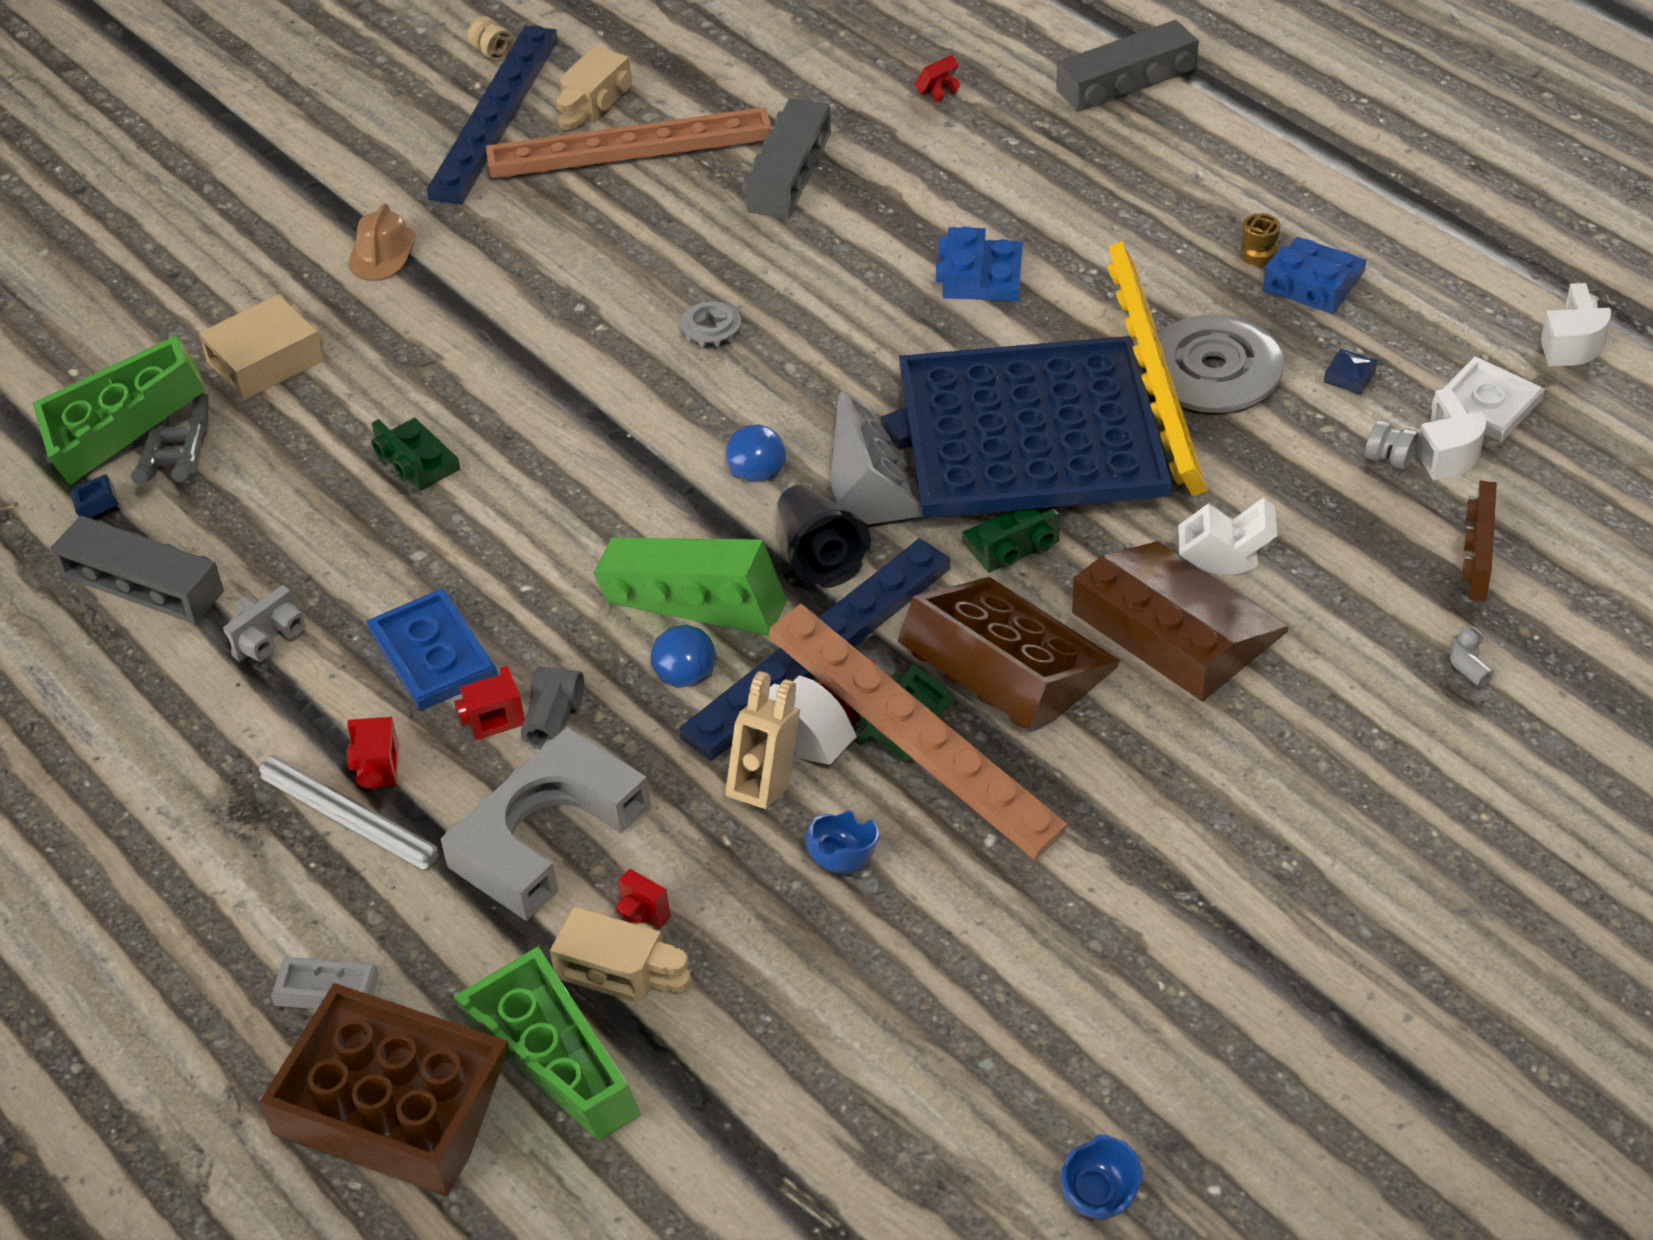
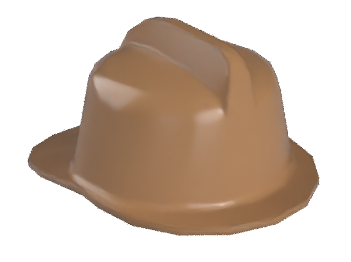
M382 204L377 212L369 213L362 217L357 226L356 242L349 258V267L352 273L358 278L367 281L383 280L395 275L403 268L415 240L413 230L406 226L399 214L391 212L387 204Z

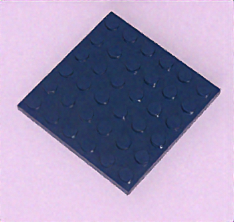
M1131 336L900 355L899 369L922 518L1170 497L1171 480L1147 390L1142 380L1141 368L1133 351L1134 342Z

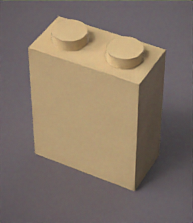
M279 294L199 333L207 363L244 401L324 361L320 346L324 343L319 328L314 323L309 324L303 318L299 308L295 304L290 305Z

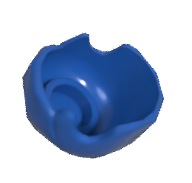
M760 424L744 426L732 434L726 446L725 462H727L731 474L749 482L768 480L781 470L786 461V449L782 438L768 426Z
M687 624L670 627L656 638L651 650V666L663 683L676 688L692 686L702 678L710 677L713 673L715 659H718L711 638L701 628Z
M847 810L838 815L823 814L814 817L806 831L804 840L808 853L818 865L835 874L845 875L863 869L877 847L880 833L877 823L873 819L862 824L856 820L853 811Z
M1097 1135L1091 1141L1074 1147L1066 1157L1060 1174L1064 1199L1080 1215L1099 1220L1113 1218L1128 1209L1134 1202L1143 1179L1140 1158L1126 1141L1109 1135Z

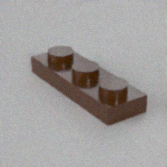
M1480 480L1477 497L1469 496L1466 521L1473 522V526L1466 527L1464 551L1471 552V556L1464 557L1462 581L1469 582V600L1486 601L1492 573L1497 482Z

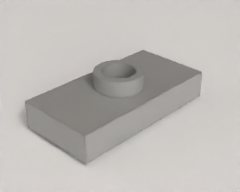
M283 957L271 998L274 1006L318 1009L333 983L373 995L379 975L376 964Z

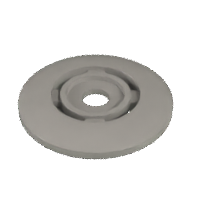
M1224 315L1194 316L1177 321L1158 333L1178 399L1183 408L1207 413H1224L1245 409L1269 396L1281 380L1283 355L1278 343L1264 329L1246 320ZM1209 356H1218L1223 358L1226 363L1219 368H1210L1205 366L1202 361Z

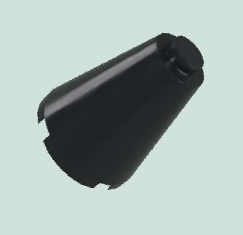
M795 485L785 490L778 500L777 510L790 564L796 575L809 585V582L820 584L821 587H834L854 577L864 565L861 560L865 555L866 549L869 552L871 547V536L862 520L808 486Z

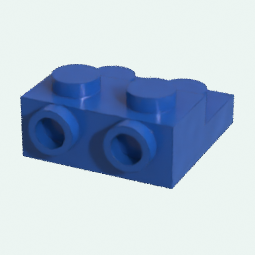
M968 226L948 227V235L940 236L939 259L944 260H937L936 283H943V299L1019 301L1023 241H1009L1005 239L986 240V228H972Z
M1297 236L1289 247L1281 246L1266 265L1263 291L1334 314L1365 272L1366 259Z

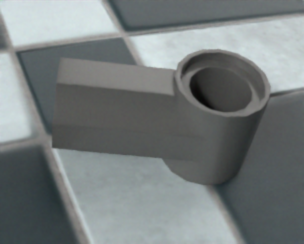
M543 666L536 668L531 684V704L521 728L523 741L531 744L534 749L540 750L546 741L556 737L565 729L571 710H578L582 702L584 693L583 672Z

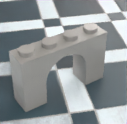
M566 727L556 737L546 741L540 751L523 766L516 768L510 777L493 793L483 797L478 806L460 822L453 824L447 830L446 834L441 838L447 867L516 915L528 921L559 891L553 863L513 836L519 823L529 814L541 808L553 805H569L587 811L614 830L622 833L651 806L647 776L574 730Z

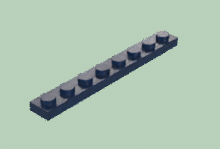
M537 25L524 26L427 187L429 200L459 205L464 203L488 162L486 146L499 143L557 44V29L543 28Z
M918 538L818 618L850 645L855 647L912 601L913 596L922 593L950 570V557ZM779 648L679 727L681 739L710 761H713L732 746L736 719L740 711L748 705L751 683L757 672L761 671L770 675V687L773 684L781 685L785 679L793 682L798 676L814 680L816 677L782 648Z

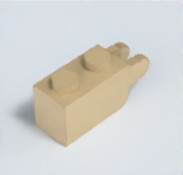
M594 46L559 78L562 93L557 97L555 103L556 109L563 112L558 117L560 129L567 131L575 130L585 120L594 122L619 97L629 90L632 86V74L628 56Z
M759 671L755 674L751 683L748 705L740 711L735 722L725 796L767 809L789 788L800 708L794 707L795 693L797 691L795 682L783 680L777 690L775 701L769 699L770 675Z
M573 907L550 949L553 969L560 980L635 1002L647 997L651 988L664 992L671 991V994H678L691 987L690 971H687L689 959L684 950L676 949L673 945L663 943L661 931L654 930L643 923L633 924L612 918L601 911H588Z

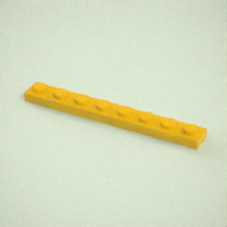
M1120 241L1108 247L1113 262L1107 264V267L1115 285L1120 284L1121 289L1115 291L1119 304L1124 313L1128 311L1130 315L1124 318V322L1131 338L1138 341V344L1133 346V351L1141 368L1146 367L1147 370L1146 373L1141 374L1142 380L1149 395H1155L1156 401L1150 403L1158 424H1164L1165 431L1159 434L1168 455L1173 454L1175 459L1169 462L1172 475L1178 485L1185 483L1194 497L1208 491L1136 265L1123 241Z

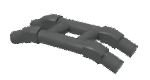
M201 393L192 400L189 426L169 427L170 417L168 416L150 429L142 458L139 459L135 470L131 473V479L134 483L143 484L150 481L156 475L157 466L175 465L171 475L177 482L189 479L195 474L201 443L208 427L209 396L206 393ZM185 442L184 447L181 449L161 450L163 443Z

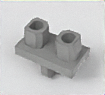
M281 585L265 598L262 597L255 603H252L246 597H241L235 601L234 608L237 616L232 618L223 629L231 643L232 649L230 652L232 657L239 662L248 656L262 662L272 654L275 648L273 642L275 636L283 633L288 638H294L305 630L306 625L302 613L294 604L291 590Z

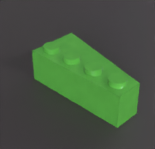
M176 335L45 396L32 404L48 458L66 481L72 485L203 393L205 388L195 361Z
M612 537L593 572L607 603L769 636L770 627L778 622L787 602L763 540Z
M538 946L453 996L468 1026L471 1029L507 1040L509 1048L505 1059L597 1141H600L641 1115L629 1085Z

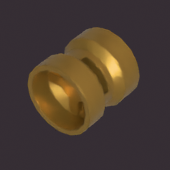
M1255 213L1244 219L1242 226L1244 239L1241 243L1240 255L1246 263L1254 266H1266L1279 250L1277 240L1280 236L1281 224L1276 217L1265 213Z

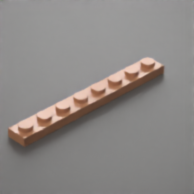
M763 107L487 145L486 151L490 178H508L519 174L544 173L555 169L580 168L585 165L606 162L616 163L627 159L651 158L656 155L687 153L692 150L722 148L728 145L743 143L753 144L764 141L767 133H772L767 109Z
M799 604L770 627L769 638L1033 860H1036L1064 834L1067 826L1066 822L802 604Z

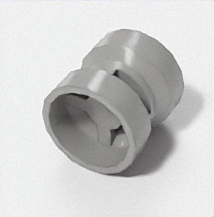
M1377 420L1367 441L1365 457L1376 462L1381 460L1389 461L1394 468L1405 471L1415 455L1419 441V432L1408 428L1401 431L1394 429L1392 423Z

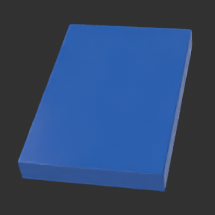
M444 588L366 620L370 634L419 711H423L461 694L460 687L498 676L495 664Z

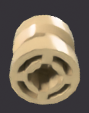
M487 16L477 18L468 29L467 38L470 45L483 52L486 57L495 62L504 60L515 43L514 36L510 31L499 26L496 21Z

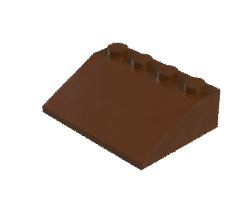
M1158 541L1102 555L1073 577L1072 613L1202 702L1288 632L1286 624Z
M991 577L913 596L898 638V642L910 649L914 657L931 663L943 671L944 676L948 680L964 685L976 693V697L981 702L997 707L1009 715L1010 720L1014 724L1028 729L1055 721L1112 673L1120 662V659Z
M333 983L259 1101L271 1133L448 1196L472 1153L509 1044L507 1040Z

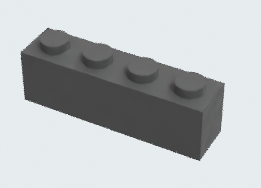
M1173 20L1057 61L1056 91L1077 112L1196 70L1199 40L1179 21Z
M789 98L783 111L777 113L772 133H767L761 154L758 153L755 156L751 174L746 175L743 180L742 195L747 197L748 213L790 219L831 135L830 104Z
M81 515L50 547L62 577L195 625L224 592L216 562L209 558L179 550L173 545L162 544L147 539L139 533H130L113 527L107 522L96 521Z

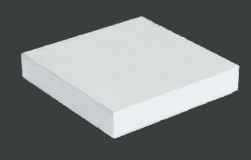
M1474 357L1443 388H1451L1458 400L1466 405L1468 413L1483 410L1486 417L1485 435L1499 442H1502L1541 402L1545 388L1478 357Z

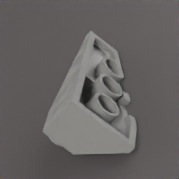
M843 390L838 395L831 486L836 499L835 503L858 516L866 524L922 517L917 480L912 478L909 481L903 472L908 466L906 461L888 445L892 439L875 412Z

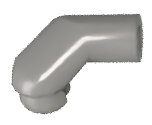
M1465 626L1460 630V634L1455 635L1452 640L1450 660L1458 671L1479 688H1483L1492 680L1495 672L1478 658L1480 650L1478 646L1483 641V634L1475 627Z

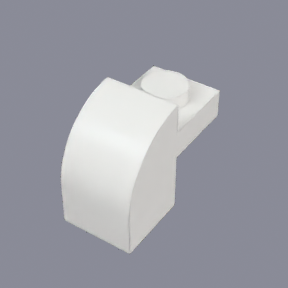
M1586 283L1570 284L1565 310L1546 311L1541 343L1548 366L1584 364L1597 358L1604 348L1611 310L1610 308H1598L1596 299H1591Z
M1451 388L1435 391L1431 422L1421 424L1417 455L1433 481L1460 475L1472 469L1480 459L1486 429V417L1483 410L1468 413L1466 405L1458 400Z
M1262 498L1240 515L1231 519L1208 503L1178 525L1180 556L1201 570L1217 575L1241 574L1258 566L1257 550L1267 546L1278 536L1275 505Z
M798 676L793 681L797 686L794 707L800 708L794 751L799 759L830 765L857 736L844 709L834 696L813 680ZM773 684L770 687L769 699L776 701L777 690L780 685Z

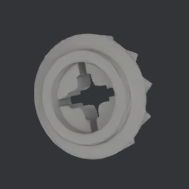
M717 301L699 303L689 308L682 315L680 321L681 334L686 335L688 343L698 342L701 348L708 344H714L718 348L720 342L731 343L733 336L740 334L741 316L736 308L727 303ZM710 320L715 328H709L707 321Z

